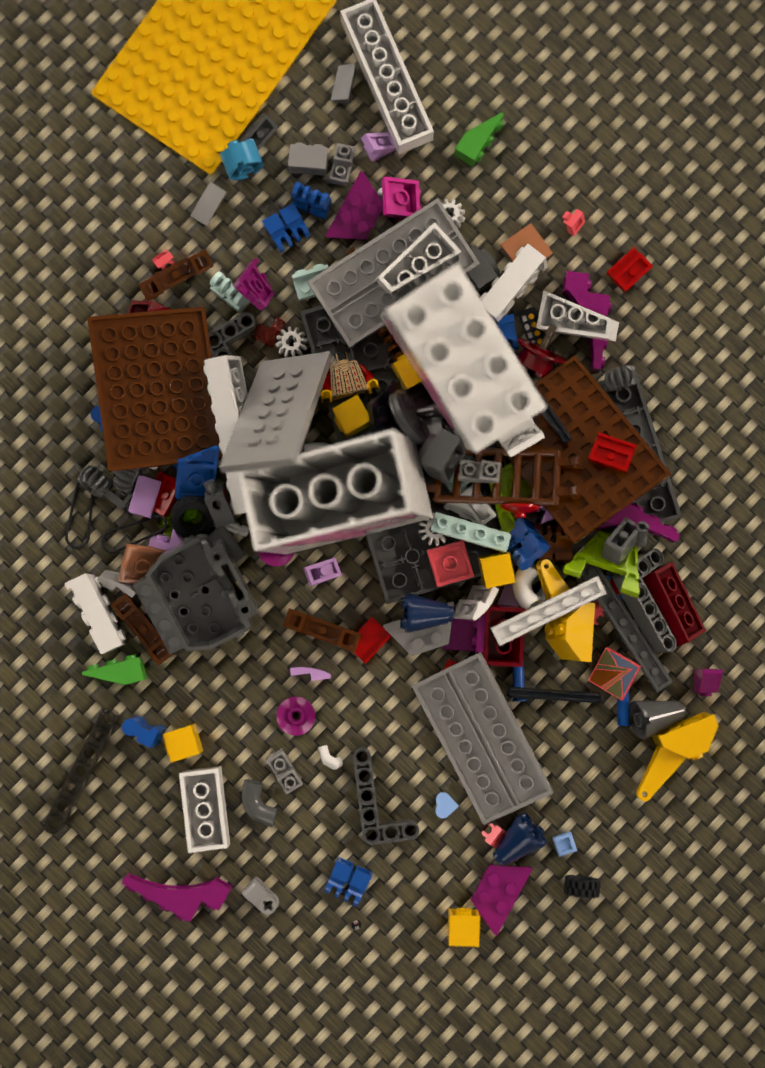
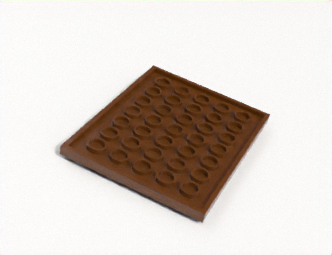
M205 307L87 317L108 472L176 465L178 459L213 446H219V435L215 430L216 419L211 410L212 399L207 389L209 384L208 378L204 373V360L212 358ZM220 450L218 460L223 458V455L220 452Z

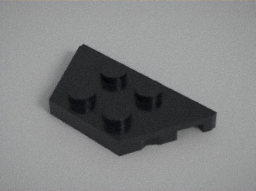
M400 379L391 381V385L388 388L383 389L376 398L367 403L372 435L394 429L406 436L396 421L389 403V395L397 390H401Z

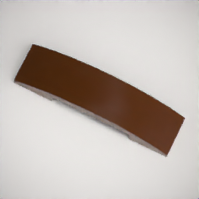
M203 249L163 268L138 283L146 300L149 301L163 294L165 290L196 274L199 275L214 267L206 249Z
M126 593L110 605L145 646L147 652L158 666L173 655L169 654L152 622Z
M290 608L283 623V627L353 652L356 651L361 637V633Z

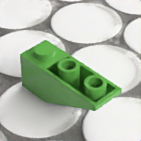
M501 112L466 132L456 146L454 156L472 167L476 162L479 163L485 154L483 152L485 147L489 148L494 140V133L496 131L499 132L503 127L504 122L502 120L504 114Z
M136 654L124 657L125 661L118 662L117 659L107 661L106 666L99 667L98 664L88 666L87 671L82 672V675L124 685L147 679L143 658L136 657Z

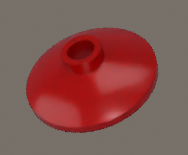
M508 503L501 504L500 508L514 513V518H526V514L539 510L540 506Z

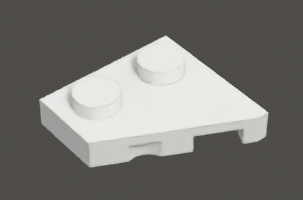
M473 484L460 493V496H472ZM446 503L443 506L446 510H451L459 514L460 517L469 519L476 524L484 525L497 516V513L490 504Z

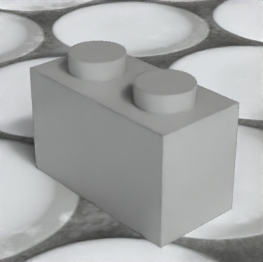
M304 143L290 144L289 173L326 176L328 147H324L321 144L308 146Z

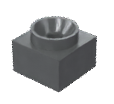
M474 245L470 249L480 264L465 275L477 295L481 296L492 288L491 284L500 274V270L494 258L486 249L479 250Z
M440 428L437 435L431 434L426 439L419 453V462L422 463L427 475L447 485L466 454L462 438Z

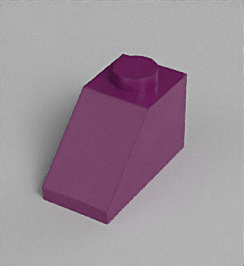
M713 668L693 669L694 692L700 693V696H712V693H718L723 670Z

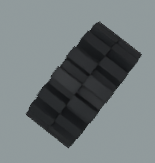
M584 875L565 876L564 893L574 897L599 898L601 881L598 878Z

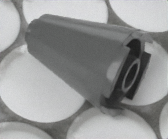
M634 701L629 706V717L633 716L634 721L631 723V726L639 739L652 737L684 720L686 715V708L679 701Z

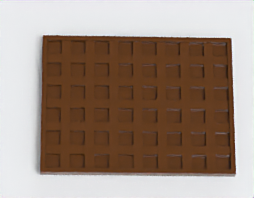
M575 355L534 384L570 433L572 440L564 445L539 412L532 419L545 438L526 449L560 450L562 453L561 458L581 457V470L561 468L560 488L580 487V500L559 498L557 506H544L571 542L576 544L671 476V473ZM598 432L637 445L627 473L588 461ZM498 440L494 441L500 449H504ZM507 457L508 460H509V461L511 462V464L513 465V463H514V457H511V458H510V457ZM522 457L521 477L532 490L534 457ZM541 457L539 498H551L553 457Z

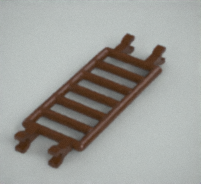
M483 448L477 453L466 449V454L464 455L475 456L474 462H481L483 456H494V462L501 463V466L502 456L510 457L504 449ZM524 449L512 456L514 457L511 497H499L501 468L499 482L492 483V496H480L481 483L473 482L472 496H460L461 481H458L460 464L454 472L452 495H441L442 482L435 478L434 485L426 484L427 493L433 494V501L436 503L499 505L521 503L538 506H557L559 498L580 500V487L560 488L561 468L581 470V457L561 458L562 453L560 450ZM522 457H534L531 497H519ZM541 457H553L551 498H539Z

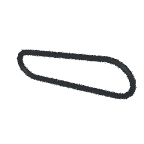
M79 481L76 483L74 496L65 533V540L67 544L74 549H80L82 547H85L90 539L92 508L94 496L91 494L87 539L84 544L80 546H74L68 540V533L74 510L78 486L80 484Z
M162 515L151 516V518H145L108 530L102 537L101 545L106 552L117 553L125 549L126 545L116 550H108L104 545L107 534L155 518L163 519L164 526L161 530L130 543L135 545L163 532L166 529L167 521Z

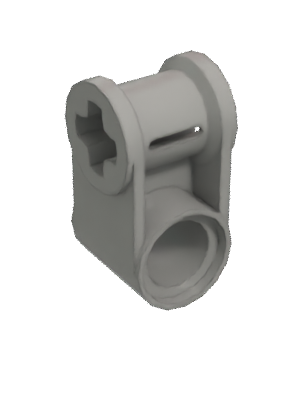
M254 877L242 891L243 896L264 914H272L279 905L278 896L258 877ZM271 900L273 902L272 905L266 906V903Z

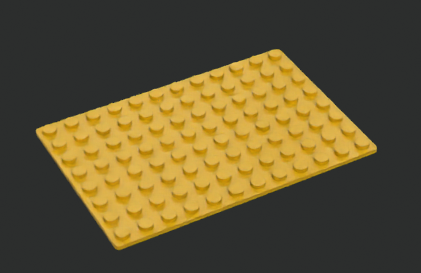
M157 0L92 89L91 94L209 175H213L222 163L220 153L228 148L227 144L240 138L337 0Z

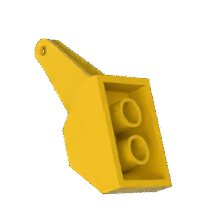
M550 560L537 561L536 570L546 601L570 589ZM589 602L546 623L545 639L560 659L591 662L595 603Z
M707 712L699 713L652 736L657 747L636 791V795L640 800H650L686 758L697 760L703 757V753L708 752L719 726L714 714Z

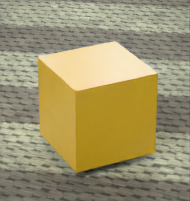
M404 354L397 358L398 361L391 364L404 390L421 382Z
M358 394L332 409L335 416L334 421L340 432H344L347 439L370 426L368 412Z
M497 552L477 557L482 582L486 589L515 583L510 553Z
M195 723L163 734L165 750L171 763L203 752Z
M470 908L448 909L449 946L479 947L480 915L478 910Z

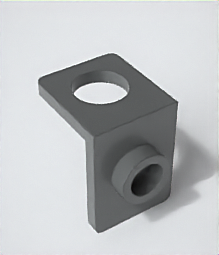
M436 407L417 410V414L425 420L429 436L431 434L437 435L440 428H443L441 412Z

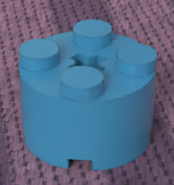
M247 139L242 142L233 140L227 144L228 148L220 153L226 173L234 181L248 178L247 174L251 172L255 175L264 167L254 139Z

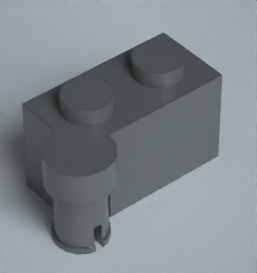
M625 517L605 541L602 557L619 566L634 546L643 547L646 545L649 525L641 521L638 522L634 530L636 523Z

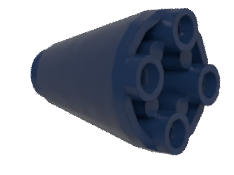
M406 594L405 597H401V609H404V617L400 618V628L405 629V633L453 622V606L413 594Z
M524 811L515 818L495 848L494 858L503 866L543 848L547 843L543 836L545 831L539 824L534 825L531 817Z

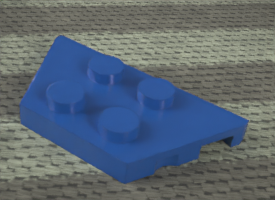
M213 446L178 459L175 498L181 499L183 496L199 495L205 498L206 489L203 484L210 479H214L216 482L219 446Z

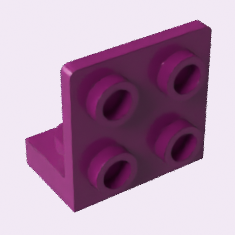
M486 613L477 620L454 618L449 644L444 645L443 648L446 650L481 651L484 653Z

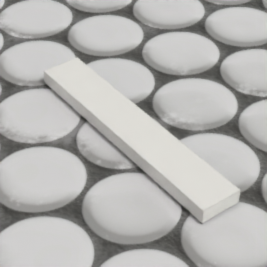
M596 576L492 627L491 630L499 646L607 593L599 577Z

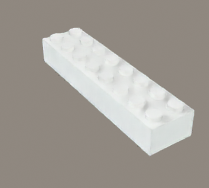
M366 0L340 11L342 26L398 154L433 141L434 130L377 1Z
M224 355L204 360V373L209 383L207 389L212 399L211 410L215 415V430L219 435V450L223 456L248 396L240 356ZM238 471L226 472V487L230 492V507L234 515L247 513Z

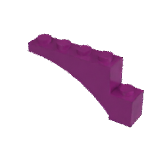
M566 271L562 295H566L575 304L607 317L612 308V302L609 301L610 295L589 293L592 280H589V274ZM588 338L591 356L590 373L598 374L605 365L603 350H606L608 341Z
M630 504L597 528H616L626 517L636 523L634 529H636L638 522H646L649 525V533L671 543L677 542L681 536L676 533V528L660 523V519L653 514L647 515L643 512L644 509L637 504Z
M129 872L122 881L127 890L140 893L144 900L148 902L154 901L159 904L160 909L166 912H173L183 922H190L201 902H204L208 909L219 911L233 887L217 876L214 880L180 886L155 883Z

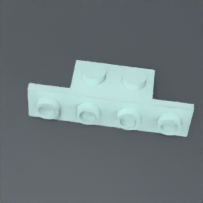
M438 512L435 513L430 530L504 553L507 552L511 538L510 533Z

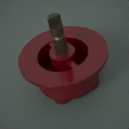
M550 324L545 334L546 336H544L540 345L526 339H517V342L523 347V350L517 357L523 369L530 368L534 370L533 374L543 378L552 372L555 363L564 364L566 362L563 357L547 349L557 329L556 326Z

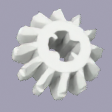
M445 199L442 205L448 214L451 213L453 215L451 219L456 227L460 228V222L465 220V217H463L465 210L461 209L462 204L458 203L455 205V199L451 203Z
M288 327L287 333L282 329L281 333L283 336L277 335L276 337L279 341L276 343V347L280 348L278 350L279 354L285 353V358L289 357L290 354L292 357L296 353L299 356L303 355L301 350L306 351L307 346L304 344L308 343V339L304 338L305 333H299L298 327L294 329V332L291 327ZM290 340H294V346H290Z
M432 513L433 518L431 520L427 519L425 520L426 523H419V526L425 529H420L418 533L426 534L421 538L422 541L427 537L430 538L428 545H431L432 540H435V545L438 546L439 538L443 543L446 542V539L443 537V534H433V531L430 532L429 529H431L435 514Z

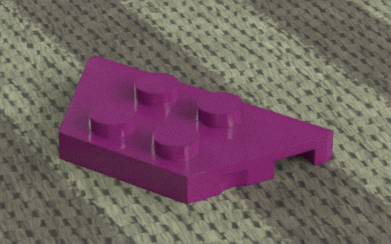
M360 171L326 233V237L364 240L368 238L383 211V202L363 171Z
M254 258L237 278L233 287L261 311L268 305L274 292L268 283L265 273H259L256 267L259 261L257 258Z
M488 865L471 897V901L494 935H498L533 869L532 867Z

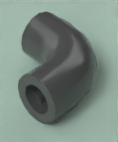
M245 779L241 799L245 812L252 820L262 825L273 827L278 808L265 805L262 802L261 791L263 783Z

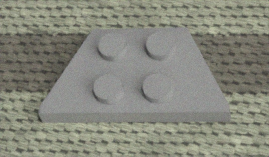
M454 602L447 603L454 608ZM400 620L385 624L383 627L411 656L449 644L452 622L411 633H405V629L400 628Z

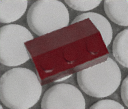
M491 604L486 610L484 659L487 665L523 667L524 634L499 646L491 628L526 611V608Z

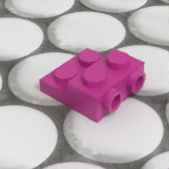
M383 177V216L396 217L398 221H402L420 210L421 190L419 188V181Z

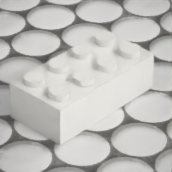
M221 766L180 772L179 778L188 853L228 848L230 836Z

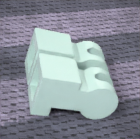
M218 271L209 283L211 285V292L224 302L226 301L231 308L241 314L250 301L233 287L232 280L226 278L222 272Z

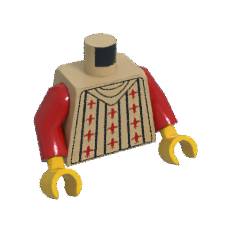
M341 352L336 354L337 364L331 365L330 371L327 372L322 392L320 393L321 403H323L325 398H329L331 403L336 399L368 393V390L372 394V388L380 390V386L373 374L363 364H358L357 360L349 361L347 352Z

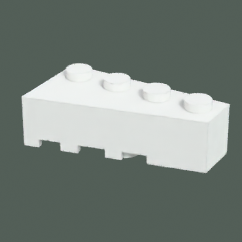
M434 222L375 280L390 294L461 253V250Z
M527 244L518 250L515 260L505 266L503 275L500 278L497 277L491 284L492 288L488 293L485 292L480 297L490 316L497 322L514 305L515 297L518 299L525 293L526 285L528 283L533 284L538 278L539 271L542 270L544 272L548 267L546 257L531 245Z
M543 290L537 329L547 332L550 324L557 327L555 333L616 341L619 322Z
M85 573L64 584L67 590L72 589L74 593L72 600L75 605L80 609L82 608L81 617L87 626H91L92 629L89 632L100 654H107L126 645L124 641L126 640V635L122 629L119 630L117 625L118 618L115 612H111L109 608L110 600L106 594L103 595L101 590L103 586L97 580L98 576L95 577V575Z

